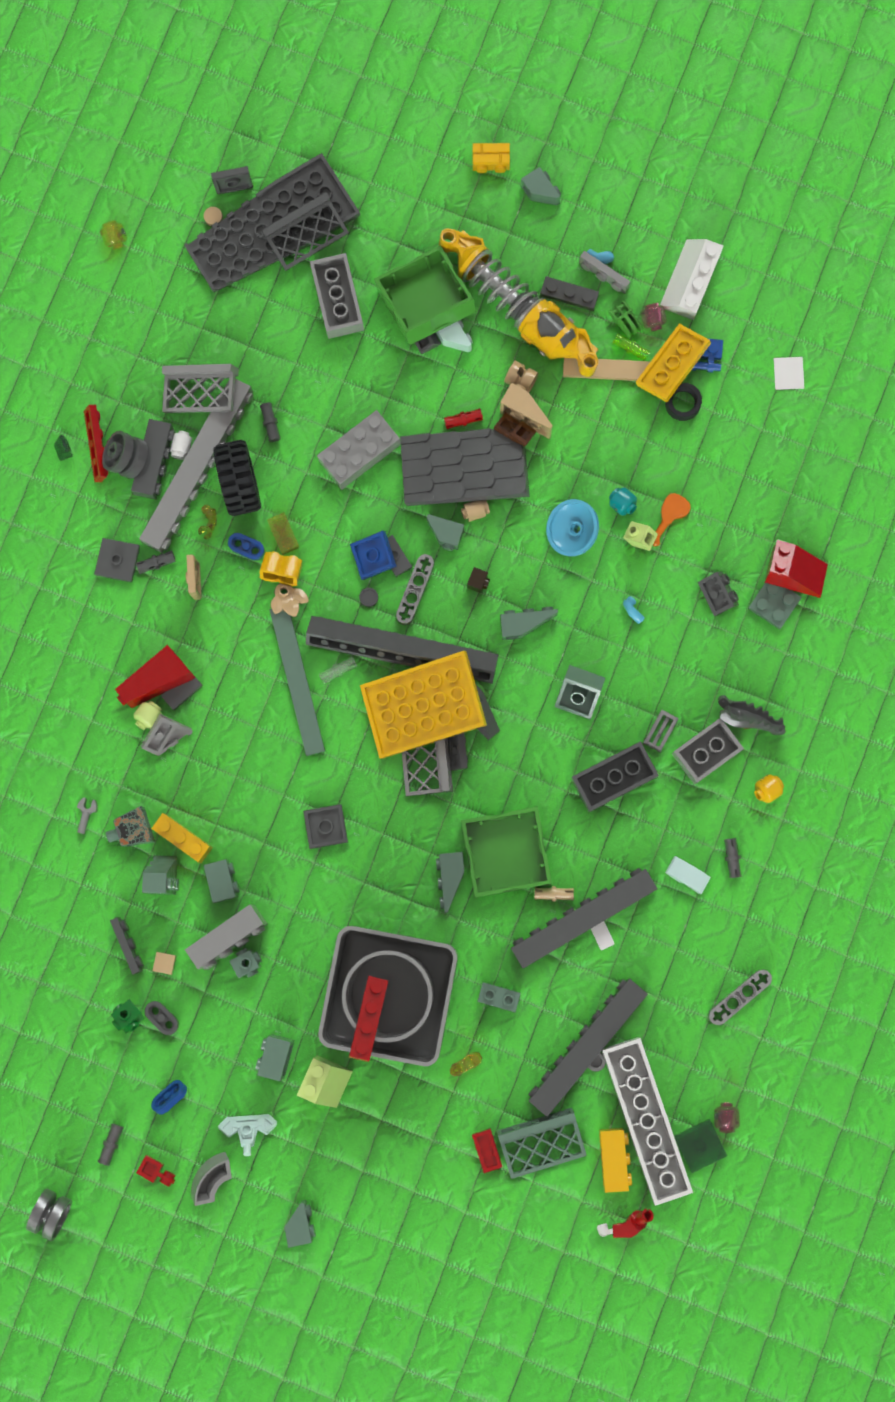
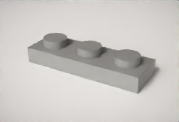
M586 251L581 254L579 264H581L584 270L593 272L599 280L608 282L617 292L626 293L630 286L628 279Z

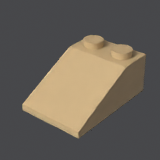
M511 383L500 402V413L504 415L506 412L519 422L522 420L535 429L537 433L550 439L553 425L530 393L526 391V388L520 384L515 385Z

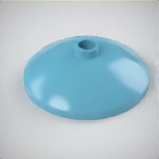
M577 499L566 500L557 505L548 518L546 527L548 541L552 548L562 555L579 556L588 551L595 543L599 532V520L595 510L588 503Z

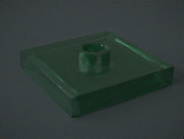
M710 1119L674 1135L691 1173L727 1156Z

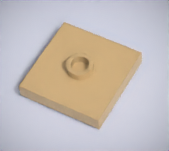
M186 555L188 593L194 600H200L202 598L200 563L194 555Z

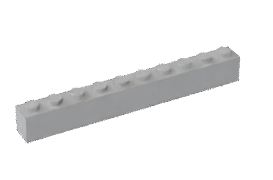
M235 379L233 411L211 412L140 536L139 539L142 543L163 553L164 549L167 550L169 548L173 533L176 534L178 532L182 517H186L191 501H195L199 494L198 489L200 485H203L208 478L207 473L209 469L215 466L213 448L216 445L226 443L227 437L231 436L235 430L234 425L236 421L242 418L244 407L251 402L253 398L251 386ZM224 396L218 402L221 407L228 406V398Z

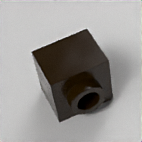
M474 567L467 583V588L482 593V590L487 589L490 582L488 572Z

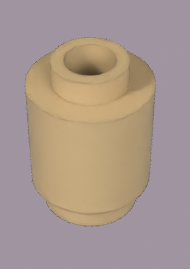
M486 500L463 504L464 508L461 509L464 520L467 519L468 522L490 514Z

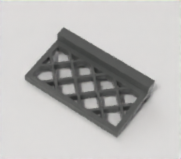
M327 192L262 230L263 236L268 241L285 271L349 234L331 203ZM327 206L332 211L331 220L320 217L321 210ZM307 218L317 219L315 229L304 226ZM319 220L330 223L328 233L317 230ZM332 223L340 225L343 232L339 235L331 234ZM290 228H301L299 239L288 236ZM303 229L314 232L312 242L301 239ZM316 233L327 235L326 242L322 245L314 243ZM277 236L284 237L283 248L275 246L272 239ZM287 239L298 241L296 251L285 249ZM300 242L311 245L310 252L307 254L299 253ZM284 252L295 254L294 261L288 265L283 260Z

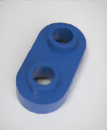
M234 533L228 539V546L237 554L251 560H259L264 556V546L255 539L241 533ZM237 541L242 542L239 547L235 546ZM254 548L259 549L257 554L252 553Z
M180 1080L173 1081L153 1099L152 1109L159 1115L165 1114L184 1098L187 1086Z

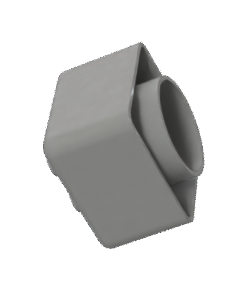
M347 926L338 933L318 1032L320 1042L328 1048L350 1052L368 976H373L389 981L371 1056L419 1066L434 1064L442 1048L458 962L456 949L446 943L362 927Z

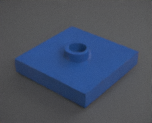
M380 531L350 544L361 580L397 567L386 531Z

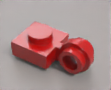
M149 1155L145 1156L136 1172L152 1183L156 1181L157 1177H160V1182L169 1187L171 1184H174L176 1176L167 1170L162 1173L161 1170L164 1164Z

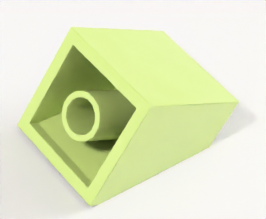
M317 1055L312 1059L297 1096L314 1104L337 1108L353 1071Z

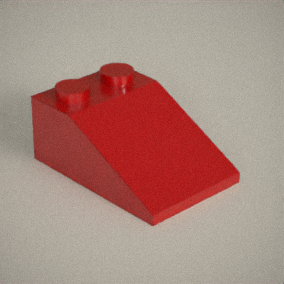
M777 540L771 552L765 583L820 598L828 564L795 544Z

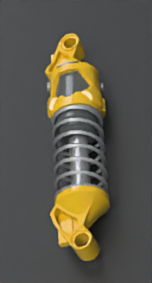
M449 228L442 230L439 246L441 245L446 253H457L458 277L463 282L470 281L469 287H474L480 280L484 282L478 290V295L484 294L489 288L493 290L487 299V303L493 302L498 296L501 297L502 300L497 305L496 311L502 310L507 304L510 305L505 319L512 317L515 320L514 327H517L523 340L528 344L535 345L543 357L547 356L549 359H577L579 372L584 377H590L595 373L598 366L596 355L598 348L590 342L586 329L575 326V322L570 317L567 319L553 301H547L545 298L539 299L536 291L528 292L529 286L527 283L519 284L520 279L518 275L510 276L509 267L501 268L500 259L492 260V252L485 246L482 238L470 236L464 230L461 232ZM498 262V268L494 272L489 266ZM507 270V276L503 280L498 274ZM516 278V284L512 288L507 282ZM525 286V292L519 294L517 290Z

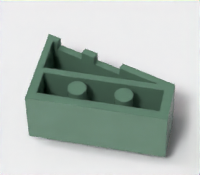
M154 856V861H150L152 866H147L143 872L142 893L176 895V891L179 890V879H176L177 856Z

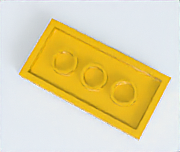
M679 323L637 379L636 385L661 400L668 402L710 346V340Z

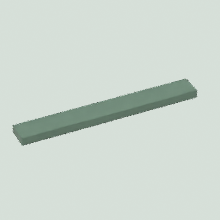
M269 609L306 756L325 752L292 618L284 610L274 614L272 609Z

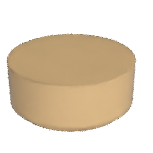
M209 207L205 210L204 220L206 224L212 227L214 223H219L223 220V215L219 208Z

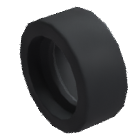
M681 383L669 401L665 402L668 414L679 421H687L694 418L702 404L701 393L694 385ZM678 392L690 393L695 400L694 407L688 412L676 410L673 406L674 395Z

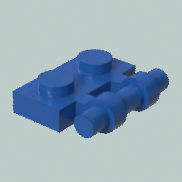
M709 339L711 344L701 356V359H708V362H697L691 371H696V369L707 370V372L712 373L713 371H721V364L714 363V360L722 359L723 340Z

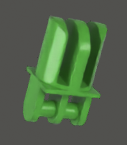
M622 301L620 306L616 305L615 309L609 310L608 313L616 323L615 325H618L629 339L631 334L635 335L637 330L641 331L644 328L632 313L633 309L625 301Z

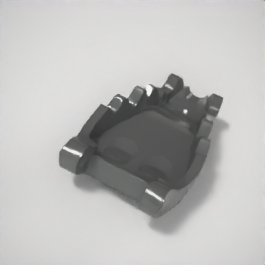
M725 695L719 696L718 703L724 709L720 711V718L727 724L744 729H761L769 731L773 735L785 734L783 718L779 720L773 719V716H768V711H762V706L757 709L754 708V703L747 704L746 701H732Z

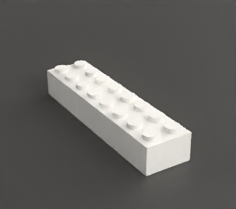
M636 1037L603 1048L602 1053L654 1205L656 1206L693 1193L641 1038Z

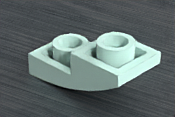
M676 856L673 857L665 872L679 883L685 884L699 894H702L711 878Z

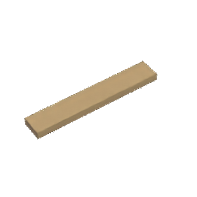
M564 358L563 377L637 381L651 361L598 359L595 373L590 377H584L579 372L577 359Z

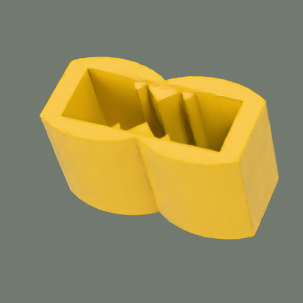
M275 551L265 552L260 568V578L269 582L297 586L302 569V560L294 555L283 556Z

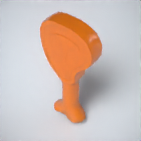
M671 493L664 500L661 507L662 522L655 531L658 535L653 546L660 545L661 535L674 520L684 518L689 514L691 509L690 503L681 495Z

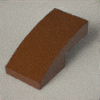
M506 412L494 426L497 432L525 447L537 432L522 420L519 422Z

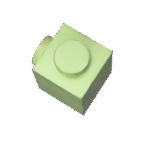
M631 521L623 538L634 547L650 551L658 534L648 525Z

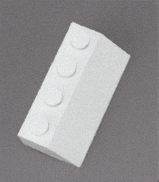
M687 239L659 307L694 320L721 255L723 245L707 239Z

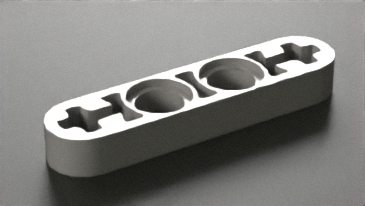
M421 555L416 562L396 614L398 622L402 625H408L414 619L434 568V560L430 555ZM426 559H428L429 564H431L430 566H426L424 570L425 573H428L427 575H425L422 572H417V569L421 571L423 568V565L420 562L425 561ZM416 576L424 578V583L421 586H416L413 583ZM413 593L417 596L415 603L407 602L406 598L409 594ZM404 604L408 607L414 608L413 610L409 608L408 616H410V618H406L405 621L402 620V616L400 615L401 613L404 614L406 611V607H403Z
M758 970L709 1011L708 1018L710 1022L715 1025L725 1023L771 984V974L767 970ZM759 974H766L767 977L765 978V980L767 982H760L759 984H757V986L760 987L757 990L756 986L750 981L753 979L754 982H757L760 979L758 976ZM746 985L751 986L753 989V993L749 997L744 996L742 993V989ZM730 998H735L738 1001V1006L735 1009H730L727 1006V1001ZM723 1004L724 1008L728 1012H730V1014L727 1015V1013L724 1012L721 1015V1021L717 1019L713 1020L715 1016L713 1013L715 1011L718 1013L721 1012L723 1009L720 1006Z

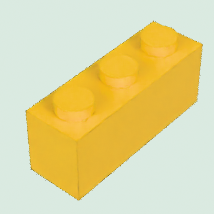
M165 813L161 814L151 828L199 863L204 861L213 848Z
M623 1128L599 1130L604 1192L629 1191V1186L632 1185L631 1173L627 1172V1165H630V1154L626 1153L625 1145H629L628 1133H624Z

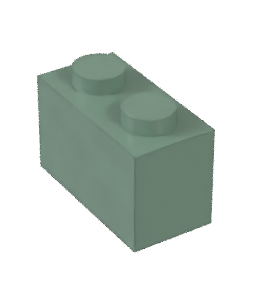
M225 859L204 865L213 903L238 898L237 893L240 890L238 882H234L232 874H235V869L232 862L229 863V860Z

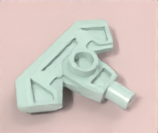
M269 1114L226 1117L218 1125V1129L229 1138L238 1132L241 1147H243V1155L251 1156V1147L255 1144L257 1131L268 1135L276 1127L277 1121Z

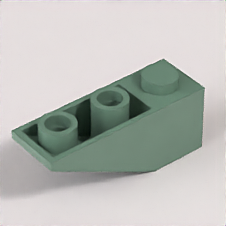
M544 607L542 611L524 609L521 613H515L514 610L504 611V614H500L502 640L523 638L557 616L558 609L553 610V607Z
M463 852L439 854V858L436 859L437 870H441V878H438V888L443 890V897H440V909H444L445 913H448L464 874Z

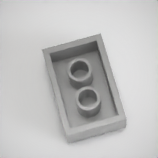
M719 718L675 750L672 755L695 785L744 748L724 721Z

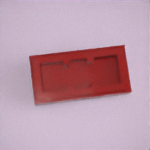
M491 1128L472 1134L483 1173L503 1168Z

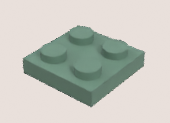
M765 583L748 609L780 630L802 597L789 589Z

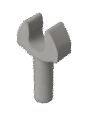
M82 798L79 801L77 808L81 810L82 816L77 833L85 834L89 815L98 811L96 800L92 801L89 809L85 807L87 798Z

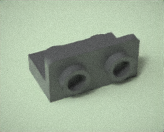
M716 572L698 582L714 616L739 606L737 602L739 600L738 595L734 590L732 591L729 585L730 579L726 573Z

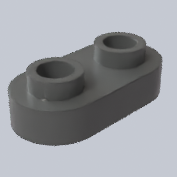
M152 1001L146 1005L145 1016L161 1033L171 1035L178 1030V1019L161 1002ZM154 1007H157L159 1009V1013L157 1015L153 1013ZM168 1021L172 1022V1028H167L166 1023Z

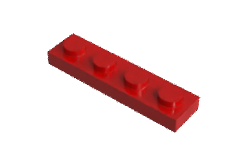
M88 405L84 410V418L95 483L106 479L109 471L102 464L104 447L102 445L103 431L99 425L100 412L97 411L96 405Z
M368 976L349 1053L350 1058L366 1062L370 1061L389 980Z

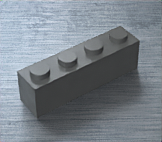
M153 419L148 421L144 441L148 446V455L143 469L134 478L131 489L132 493L136 496L156 500L157 495L161 494L162 484L160 483L162 477L166 475L167 466H165L166 459L170 458L171 448L169 447L174 433H176L171 423Z

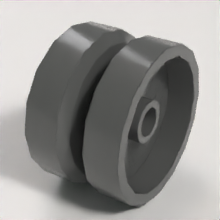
M116 431L111 435L104 447L102 455L103 467L110 472L119 473L128 479L135 478L145 465L148 455L147 443L143 439L132 437L123 431Z

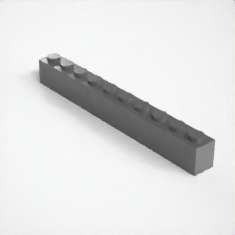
M311 616L306 632V645L410 667H416L461 651H466L474 680L493 684L499 654L316 616Z

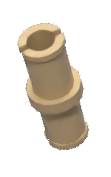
M552 886V888L535 887L534 898L535 900H552V902H556V900L574 901V888H556V886Z

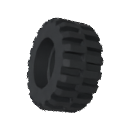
M237 440L216 445L213 448L214 460L228 514L237 516L258 511L261 508L260 496L246 441Z

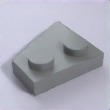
M159 714L141 747L148 752L160 756L169 747L179 743V739L187 734L188 736L192 734L193 730Z

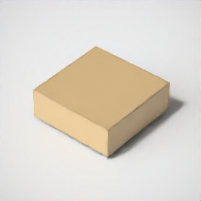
M156 952L153 971L173 975L177 955Z

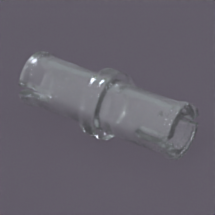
M350 656L348 659L338 664L334 663L333 667L319 673V677L325 685L338 676L341 678L344 673L358 667L353 656Z

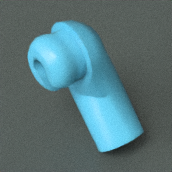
M592 249L587 251V253L604 264L614 260V254L610 251L600 253Z
M629 596L623 601V606L628 615L637 624H640L645 617L633 607L636 604V600Z

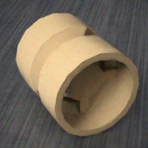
M515 360L508 370L504 382L508 385L511 383L515 385L520 384L526 388V391L530 392L539 373L531 368L525 369V365Z

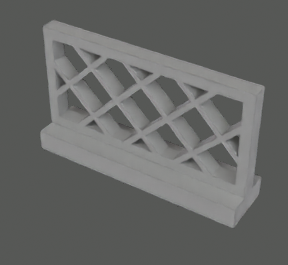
M232 364L162 366V374L165 375L162 412H232L235 376H238L239 369ZM224 378H229V385L223 389L219 384ZM190 379H194L197 384L189 390L185 384ZM207 379H211L214 383L206 390L202 384ZM170 380H177L180 384L172 391ZM201 387L205 393L197 399L193 393ZM218 387L222 392L214 399L210 393ZM184 388L188 393L180 400L176 394ZM191 396L195 403L191 407H186L184 403ZM209 396L213 402L208 407H204L201 402ZM226 396L228 398V406L221 407L218 402ZM175 397L178 403L173 408H169V401Z
M448 738L435 742V748L431 753L423 746L418 747L412 755L407 751L402 752L406 796L453 792ZM420 749L429 754L423 763L415 758ZM431 757L437 761V767L433 772L424 766ZM412 759L420 765L414 774L408 770V764ZM422 768L430 773L425 782L416 777ZM433 776L439 780L438 789H431L426 785ZM415 778L422 785L418 791L410 792V783Z

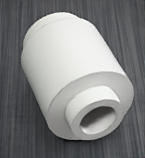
M179 431L174 433L170 452H172L171 457L179 460L185 459L193 439L189 436L188 432Z

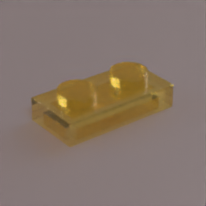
M284 512L267 519L282 555L300 548Z

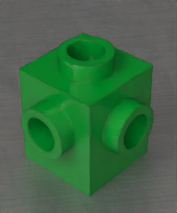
M130 999L124 1004L116 1006L111 1014L114 1019L112 1024L118 1031L122 1029L125 1033L134 1031L139 1026V1022L144 1019L142 1013Z

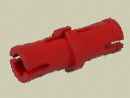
M480 408L444 417L446 429L461 425L464 427L469 423L483 420Z

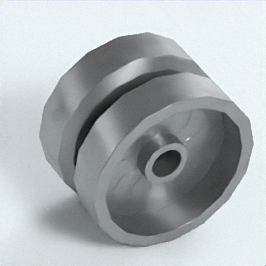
M46 1188L38 1198L29 1216L26 1230L36 1234L42 1229V1237L52 1242L67 1218L72 1200L62 1196L56 1201V1192Z

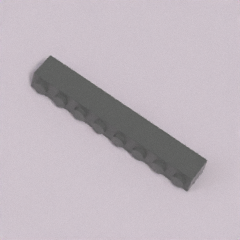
M640 868L630 873L631 877L624 880L621 878L613 883L615 887L607 890V888H604L597 892L598 897L591 900L589 897L580 902V908L574 910L572 907L563 912V918L557 920L555 917L548 921L546 928L541 930L538 927L531 931L529 938L524 940L521 937L514 941V946L511 950L521 967H527L657 890L658 888L647 870L641 871Z
M628 978L626 981L623 979L618 984L616 994L614 996L610 994L604 1001L606 1006L602 1011L598 1009L591 1017L593 1022L589 1026L585 1025L578 1034L581 1036L577 1041H571L566 1048L568 1052L565 1056L560 1055L554 1062L555 1068L551 1072L548 1070L541 1078L543 1081L539 1087L535 1085L529 1092V1102L545 1116L552 1112L648 995L631 979Z

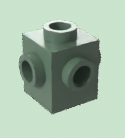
M246 948L237 952V957L230 960L238 978L246 975L250 978L259 973L257 969L261 967L260 963L262 962L257 951H247ZM246 960L249 961L248 967L245 965Z

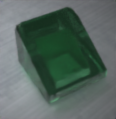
M60 435L54 443V447L59 460L63 461L73 457L68 440L64 435Z

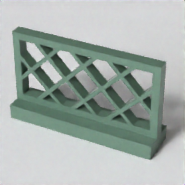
M572 1108L497 1130L511 1179L587 1156ZM573 1123L575 1130L571 1137L562 1133L565 1125ZM552 1130L557 1133L553 1142L543 1138L546 1131ZM560 1135L569 1139L564 1149L555 1145ZM533 1136L538 1139L534 1148L524 1144L527 1137ZM541 1141L550 1145L546 1155L536 1150ZM572 1141L580 1145L581 1152L573 1154L567 1151ZM514 1142L519 1146L515 1154L507 1151L505 1144ZM522 1147L531 1151L527 1161L517 1156ZM553 1147L562 1151L559 1159L554 1160L548 1157ZM534 1153L543 1157L541 1164L534 1165L530 1163ZM515 1159L524 1163L522 1170L513 1172L512 1164Z

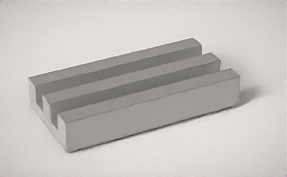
M661 710L643 744L661 752L679 718ZM662 716H666L652 743L649 742ZM669 719H672L673 721L661 744L657 746L656 743Z

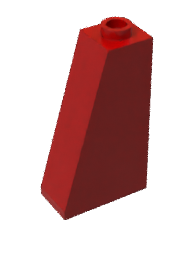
M166 645L121 683L115 691L119 694L117 699L123 705L127 704L133 708L142 702L153 699L166 691L193 680L195 676L176 653Z

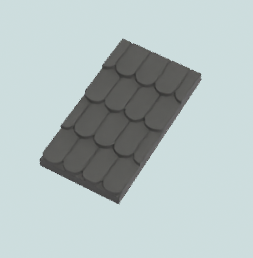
M488 428L463 432L452 431L400 436L404 503L407 506L530 497L525 446L510 440L495 429Z

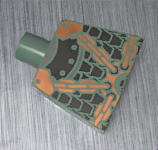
M139 806L114 819L115 829L106 832L109 843L119 840L120 845L123 847L155 842L147 813L143 806Z

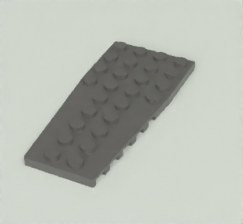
M321 153L269 184L255 194L256 197L252 200L245 201L235 212L231 211L228 213L227 217L221 222L214 223L211 229L204 234L200 233L197 235V239L191 243H186L185 248L211 290L216 292L279 261L268 241L263 236L262 230L327 192L344 225L359 217L360 212ZM329 206L321 210L320 217L331 220L332 211ZM307 218L304 226L315 229L317 219ZM319 220L317 230L328 233L330 223ZM332 223L330 233L339 229L340 225ZM290 228L288 236L299 239L301 228ZM303 229L301 239L312 242L314 232ZM316 233L314 243L327 235ZM277 236L272 241L275 246L283 248L285 238ZM287 239L285 249L296 251L298 241ZM300 242L298 251L310 245ZM284 252L283 258L291 255L292 253Z

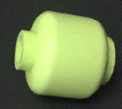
M152 701L142 702L134 713L135 724L142 730L146 728L151 729L159 714H162V709Z

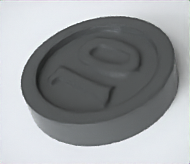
M365 588L359 595L360 602L366 607H372L378 602V593L373 588Z

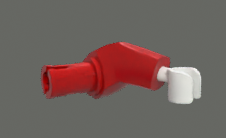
M650 1209L637 1210L631 1213L625 1222L612 1224V1229H608L607 1223L598 1225L597 1230L602 1237L613 1234V1238H632L646 1227L647 1222L653 1220L654 1214Z

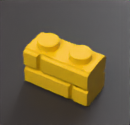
M473 143V171L486 173L487 171L495 170L496 173H504L506 170H510V143Z

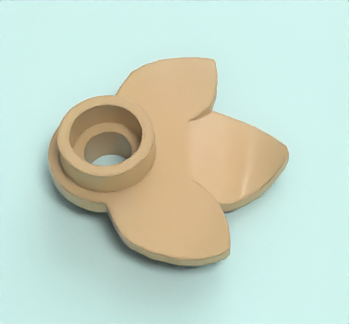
M279 584L275 588V597L271 601V608L274 614L284 610L288 615L296 617L299 612V604L308 603L309 599L303 590ZM285 589L288 592L286 594H282L280 591Z

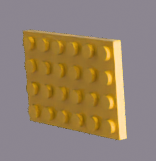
M461 651L360 685L379 759L487 726L466 651Z

